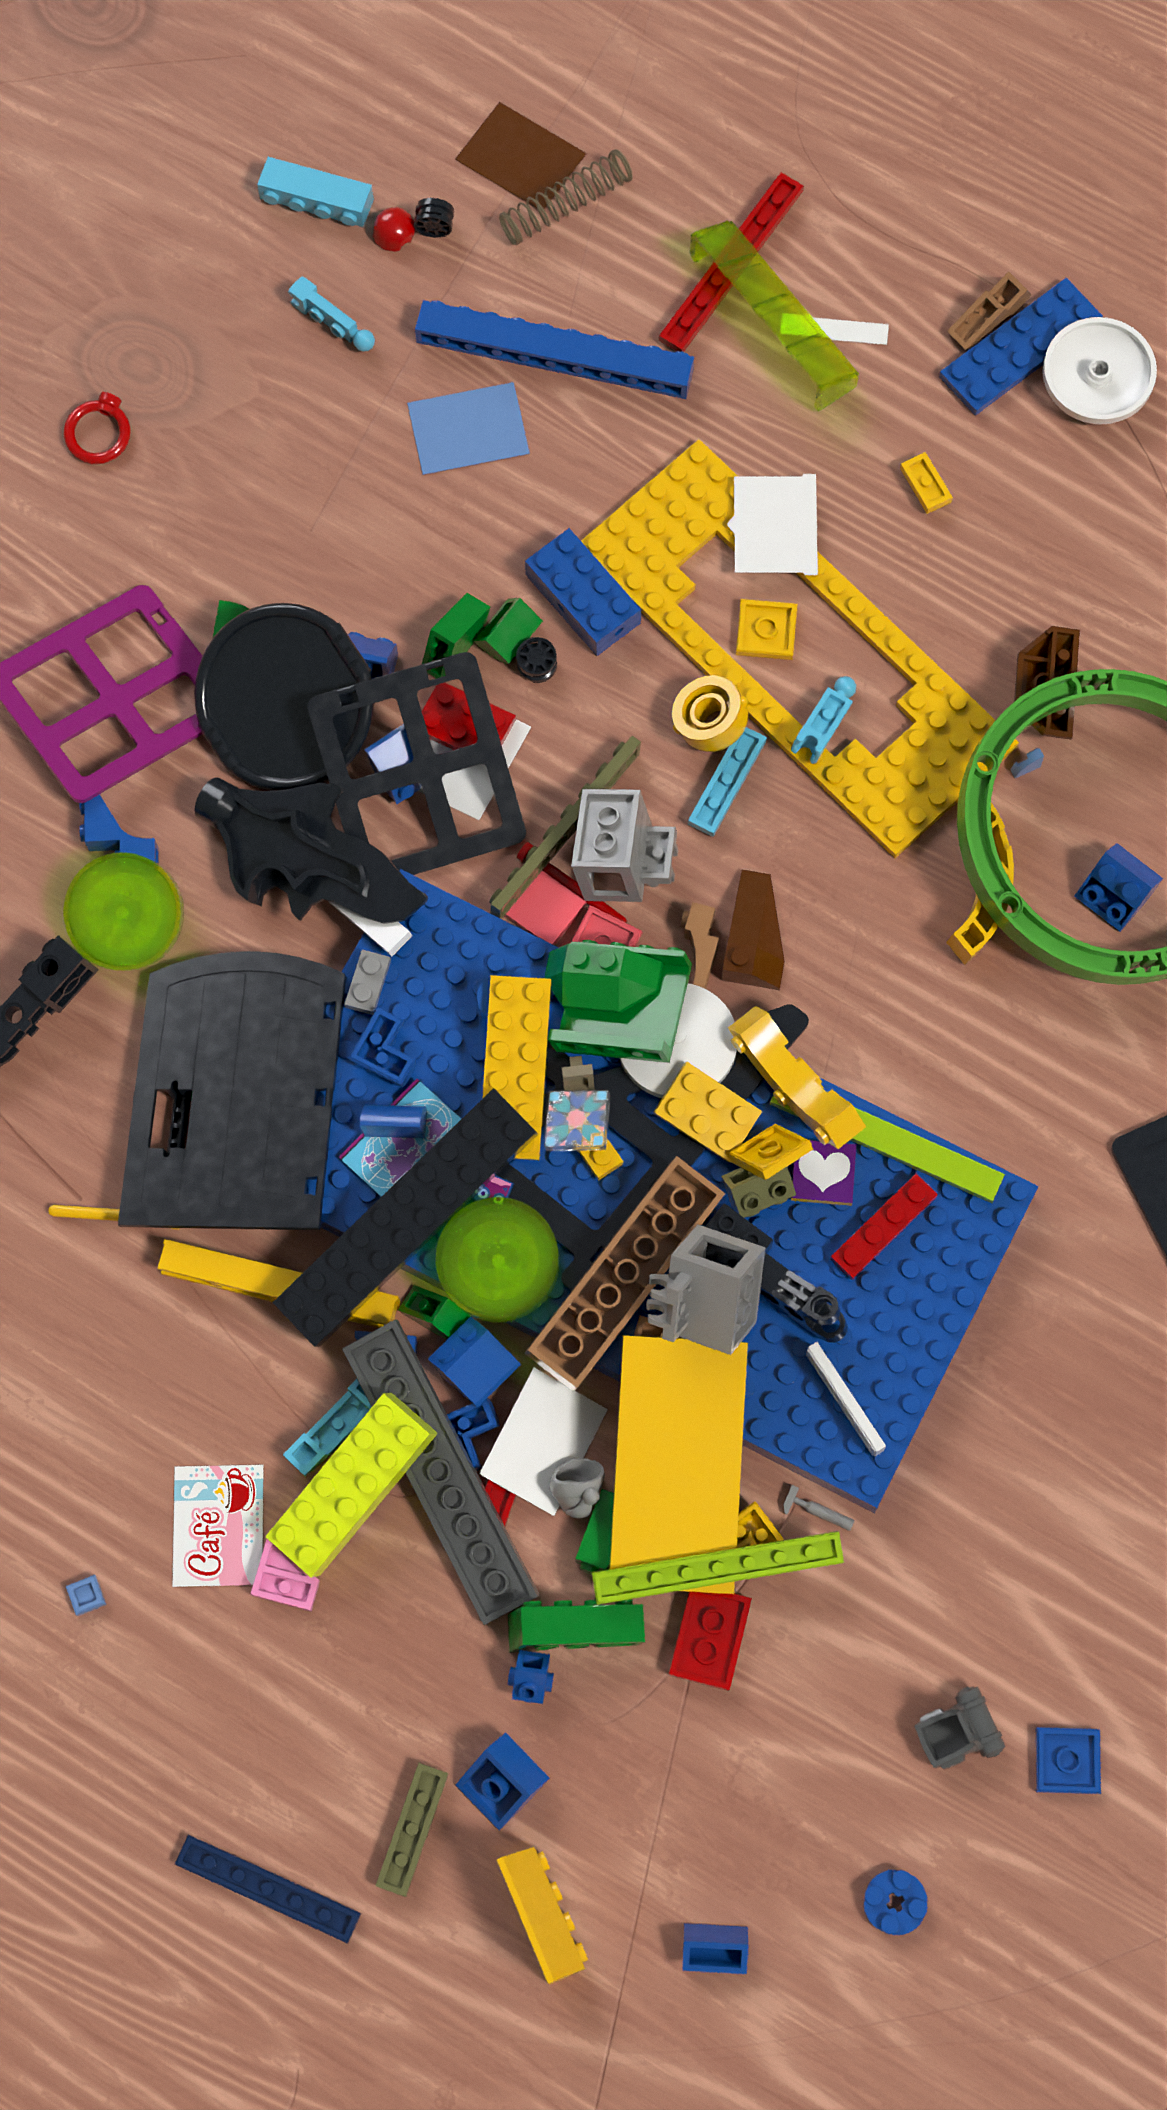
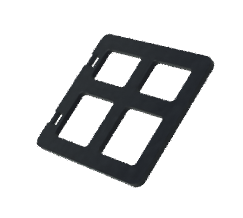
M461 652L315 695L308 701L307 710L329 783L342 787L344 791L336 802L344 833L369 843L358 808V802L361 799L414 783L422 785L438 844L435 847L390 860L399 871L402 869L412 875L516 845L525 839V824L478 662L473 654ZM443 666L446 676L429 680L427 670ZM459 679L464 689L478 739L475 744L435 754L417 693L421 689ZM356 692L358 702L344 706L341 705L339 696ZM394 698L398 703L413 754L412 762L357 779H351L335 731L333 717L339 713ZM484 764L487 768L502 825L496 829L460 838L453 820L442 777L451 772Z

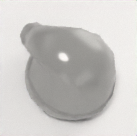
M588 1458L572 1459L559 1466L551 1476L549 1488L554 1498L559 1502L562 1511L573 1518L587 1517L592 1510V1505L600 1498L599 1491L603 1485L605 1471L599 1462Z

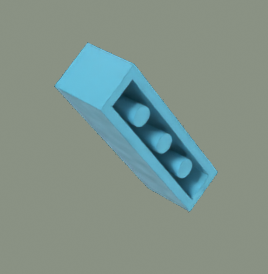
M272 157L267 158L257 184L260 199L269 204L288 206L294 211H306L323 219L339 220L348 226L357 225L364 227L374 201L371 184Z

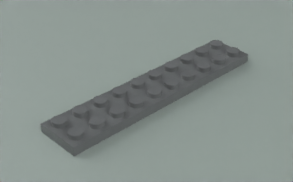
M393 1320L344 1347L342 1350L371 1406L377 1402L383 1393H393L438 1433L406 1471V1475L483 1625L523 1605V1602L531 1601L540 1596L399 1321Z

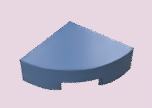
M1040 748L1027 753V760L1014 763L1011 772L1015 779L1041 767L1044 755Z

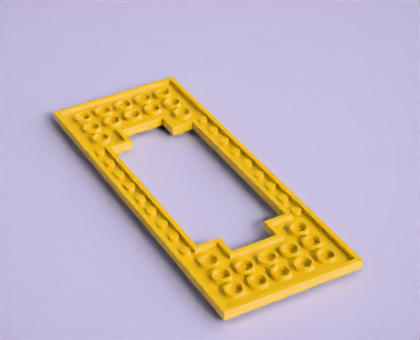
M698 439L581 540V542L641 608V613L706 676L716 675L730 680L737 687L741 695L748 699V717L889 854L897 858L958 802L960 786L967 764L976 746L996 720L817 551L818 575L796 574L914 685L896 702V707L914 724L877 758L857 739H854L836 757L825 748L815 764L810 762L812 752L809 748L802 747L797 753H793L791 747L803 726L678 606L696 588V584L679 569L681 565L716 535L735 552V533L728 527L727 523L734 516V477L739 476ZM1016 739L1006 751L1002 761L1018 747L1019 742ZM977 762L978 767L982 771H988L985 764Z

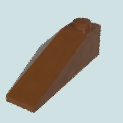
M742 869L724 959L722 981L780 991L785 960L771 874Z

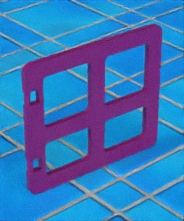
M139 585L0 662V703L70 798L77 803H85L202 735L198 727L196 714L161 734H155L133 705L135 702L183 675L188 676L195 685L202 654L176 620L171 617L154 591L149 586ZM139 612L172 656L127 683L120 685L116 683L85 640L126 616ZM157 612H160L166 620L160 626L152 617ZM67 653L100 697L55 724L45 726L12 681L55 656ZM115 717L137 747L88 776L80 775L60 746L105 719Z

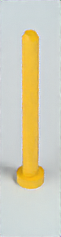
M52 1205L49 1207V1215L53 1217L118 1221L120 1209Z

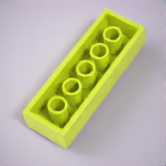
M383 1393L265 1537L309 1577L320 1576L438 1433L393 1393Z

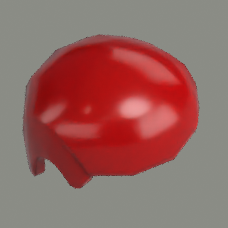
M390 207L381 211L373 226L372 236L375 243L387 251H400L403 245L412 242L415 233L414 219L411 214L399 207Z

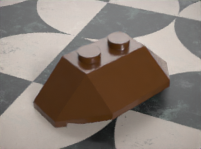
M1051 626L1017 654L1014 702L1038 685L1054 678L1077 672L1080 630ZM1075 706L1052 713L1035 722L1032 726L1042 736L1071 740L1073 738Z

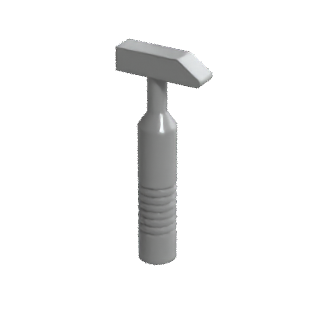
M794 1485L791 1486L784 1502L786 1515L789 1513L792 1504L796 1503L804 1507L812 1515L836 1524L848 1531L851 1530L854 1519L814 1501L806 1502L797 1498L796 1494L799 1488Z

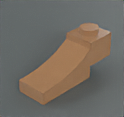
M1008 271L989 292L986 290L947 332L968 351L1008 316L1013 315L1032 294Z
M692 902L690 911H684L680 927L685 928L684 938L690 940L695 958L693 985L706 989L719 944V938L710 936L715 918V908Z

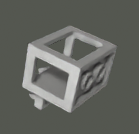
M582 789L571 867L585 901L642 902L645 883L650 887H656L658 884H671V882H674L675 874L672 868V857L678 855L676 827L652 826L641 790ZM594 873H620L627 891L595 890L593 887Z
M697 1224L671 1254L669 1274L649 1275L650 1285L660 1284L665 1289H651L650 1296L653 1299L647 1300V1310L656 1309L663 1314H649L648 1323L663 1328L662 1339L674 1342L678 1337L731 1355L757 1321L765 1247ZM707 1242L743 1254L744 1257L734 1269L705 1259Z

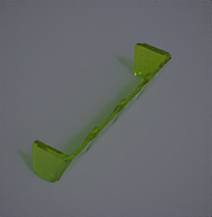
M724 221L691 234V259L696 263L709 255L723 275L730 280L750 304L756 315L764 321L784 345L790 356L798 362L816 384L814 408L817 411H821L857 386L858 371L732 221Z

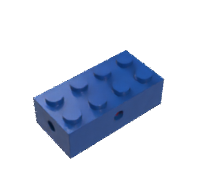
M570 528L525 560V573L528 579L596 656L641 624V608Z

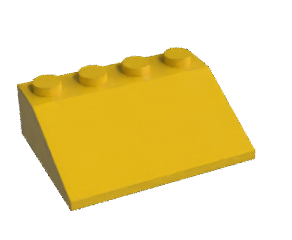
M535 1847L497 1859L547 1983L551 1985L584 1970L583 1962L587 1961L588 1957L582 1943L575 1944L570 1932L576 1929L569 1912L563 1914L561 1912L558 1901L562 1900L563 1897L556 1881L552 1883L548 1881L545 1871L549 1870L550 1866L544 1852L537 1853Z

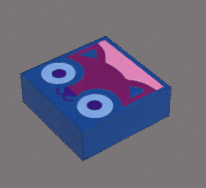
M495 1176L474 1197V1200L503 1211L514 1183Z

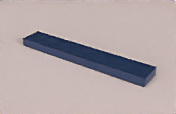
M190 1835L187 1836L175 1862V1865L347 1944L361 1916V1913Z

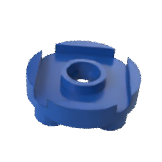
M887 1870L876 1875L869 1882L864 1893V1912L868 1921L875 1929L890 1935H904L912 1932L922 1923L928 1908L927 1894L923 1885L915 1876L905 1870ZM892 1893L896 1897L902 1896L904 1902L901 1903L902 1910L899 1912L895 1908L889 1910L887 1907V1903L890 1902L889 1895Z

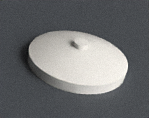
M1104 317L1078 320L1062 329L1051 341L1043 364L1045 387L1054 403L1069 416L1091 424L1116 423L1138 412L1149 399L1157 374L1155 356L1146 339L1128 324Z
M688 983L670 1063L619 1058L629 1078L639 1088L659 1098L664 1096L685 1062H689L721 1083L730 1072L737 1053V1049L731 1042L733 1035L728 1029L734 1023L733 1016L716 995L700 986Z

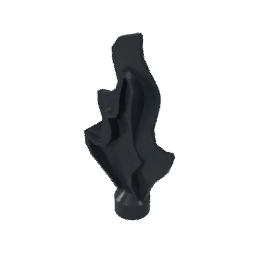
M216 777L205 784L195 803L196 818L219 829L226 844L230 878L238 894L251 903L262 907L264 895L268 890L278 887L287 893L291 912L299 921L303 919L313 905L328 900L336 902L367 919L387 924L406 921L428 900V896L409 883L382 851L361 839L337 830L331 819V814L337 800L344 793L343 788L340 786L317 783L287 790L254 791L240 789Z

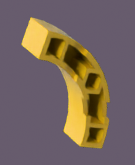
M991 803L992 834L1001 864L1013 884L1014 861L1012 847L1009 846L1004 830L1005 825L996 808ZM977 894L968 918L946 942L964 965L977 955L998 928V925L980 902ZM1001 903L1003 910L1006 912L1008 904Z
M755 1006L728 1027L733 1035L731 1039L733 1046L741 1054L744 1052L763 1078L773 1088V1095L778 1103L783 1107L788 1105L814 1131L815 1136L822 1144L826 1145L829 1143L839 1149L866 1128L852 1103L845 1100L833 1089L826 1092L821 1084V1079L800 1057L795 1059L786 1049L785 1045L789 1041L768 1012Z

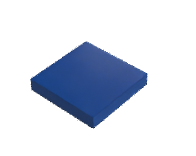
M1037 1727L1036 1793L1101 1794L1100 1729Z

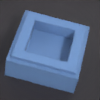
M96 1575L66 1586L76 1616L107 1605Z

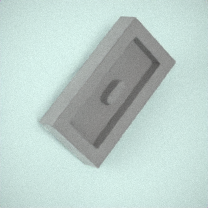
M366 950L361 951L345 1001V1008L370 1015L374 1014L391 963V957Z

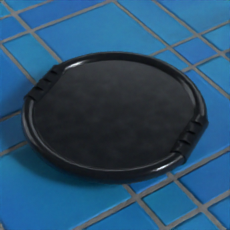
M271 603L251 608L224 625L213 637L202 656L194 690L198 727L227 772L232 773L252 786L267 791H279L305 785L327 783L329 781L307 710L308 701L315 695L372 679L371 669L341 623H337L324 613L293 603ZM356 692L339 696L342 706L358 702ZM374 703L336 714L333 717V724L346 767L357 756L367 738L372 722Z

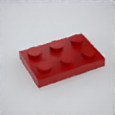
M445 682L436 685L422 710L430 740L452 750L475 744L478 738L464 691ZM489 703L500 742L503 745L516 721V715Z
M689 1592L669 1676L730 1691L752 1598L738 1594Z

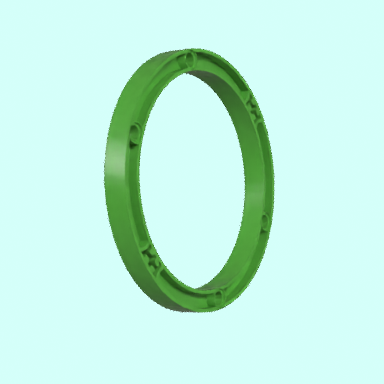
M1117 669L1087 670L1054 678L1033 688L1006 708L986 731L967 764L960 786L957 805L958 840L964 867L974 891L994 922L1019 947L1046 965L1080 979L1106 984H1143L1166 979L1167 946L1146 951H1119L1096 947L1070 937L1046 922L1024 901L1009 880L998 856L991 824L993 785L1006 751L1015 738L1029 726L1057 711L1087 704L1122 705L1142 710L1167 721V681L1139 672ZM977 762L985 764L988 771H982L978 767ZM1001 903L1008 904L1012 909V913L1005 912Z

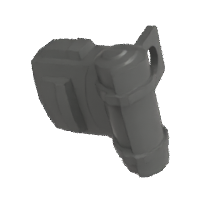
M978 1687L962 1689L955 1697L957 1704L946 1711L942 1708L934 1709V1711L920 1717V1722L915 1724L921 1745L933 1768L942 1767L943 1770L965 1761V1755L977 1751L980 1752L982 1757H996L1006 1747L1002 1740L1001 1731H998L985 1703L986 1699L982 1696Z

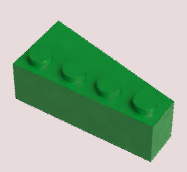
M633 1599L616 1601L615 1605H597L596 1600H586L584 1605L573 1606L571 1600L555 1601L554 1606H542V1601L523 1602V1607L508 1614L509 1653L519 1652V1650L526 1646H534L536 1651L559 1648V1645H564L566 1649L587 1648L589 1644H595L596 1648L638 1646L645 1642L643 1604H633Z

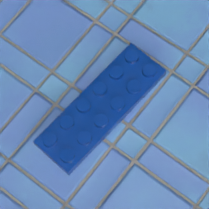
M1066 277L941 370L939 378L976 416L1044 364L1045 355L1051 341L1062 329L1078 320L1103 317V315Z

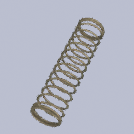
M614 149L609 152L608 158L601 156L599 163L592 161L590 168L583 166L581 173L574 171L572 179L565 176L563 184L555 182L554 189L546 187L545 194L537 192L535 199L528 197L526 204L519 202L517 210L510 207L508 213H500L499 220L508 239L514 245L523 242L522 234L511 218V210L518 214L526 234L532 237V231L520 213V205L526 207L534 227L538 232H541V225L533 211L529 208V200L536 203L543 222L546 226L550 227V220L543 207L538 203L539 194L545 198L553 218L557 222L560 221L556 208L547 197L548 189L554 192L562 213L567 217L569 216L564 201L556 191L557 184L563 187L572 209L576 212L578 211L574 197L565 186L566 179L572 182L575 193L582 205L587 206V200L574 180L575 174L582 178L585 190L591 200L596 201L594 190L583 175L584 169L591 172L595 187L602 196H605L604 187L593 172V164L600 167L607 187L614 191V184L602 166V159H606L609 162L611 172L620 186H623V180L628 183L632 181V170L620 150ZM616 156L622 161L628 177L619 166ZM613 168H614L615 171L617 172V174H618V176H619V178H620V181L618 180V178H617V176H616V174H615ZM605 175L607 176L608 180L610 181L611 186L609 185L608 181L606 180ZM596 180L598 181L602 191L598 187ZM505 219L507 220V222L509 223L510 227L512 228L513 233H514V235H515V238H514V236L511 234V232H510V230H509V228H508V226H507V224H506V222H505Z

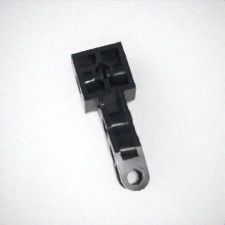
M59 935L55 939L49 940L42 948L43 953L35 961L29 962L24 967L22 976L18 979L21 982L20 986L0 1006V1067L12 1060L20 1051L16 1046L27 1034L32 1037L40 1029L36 1024L47 1012L51 1015L55 1011L61 1013L99 970L75 947ZM21 1010V1020L17 1023H12L13 1014Z
M724 1203L706 1227L765 1247L760 1294L764 1296V1299L772 1305L779 1307L799 1325L826 1342L835 1343L844 1338L848 1325L844 1315L840 1312V1306L836 1297L821 1286H813L767 1253L772 1248L773 1239ZM707 1242L705 1258L707 1260L734 1269L744 1257L743 1254ZM837 1320L840 1322V1326L835 1332L828 1333L823 1330V1325H832Z

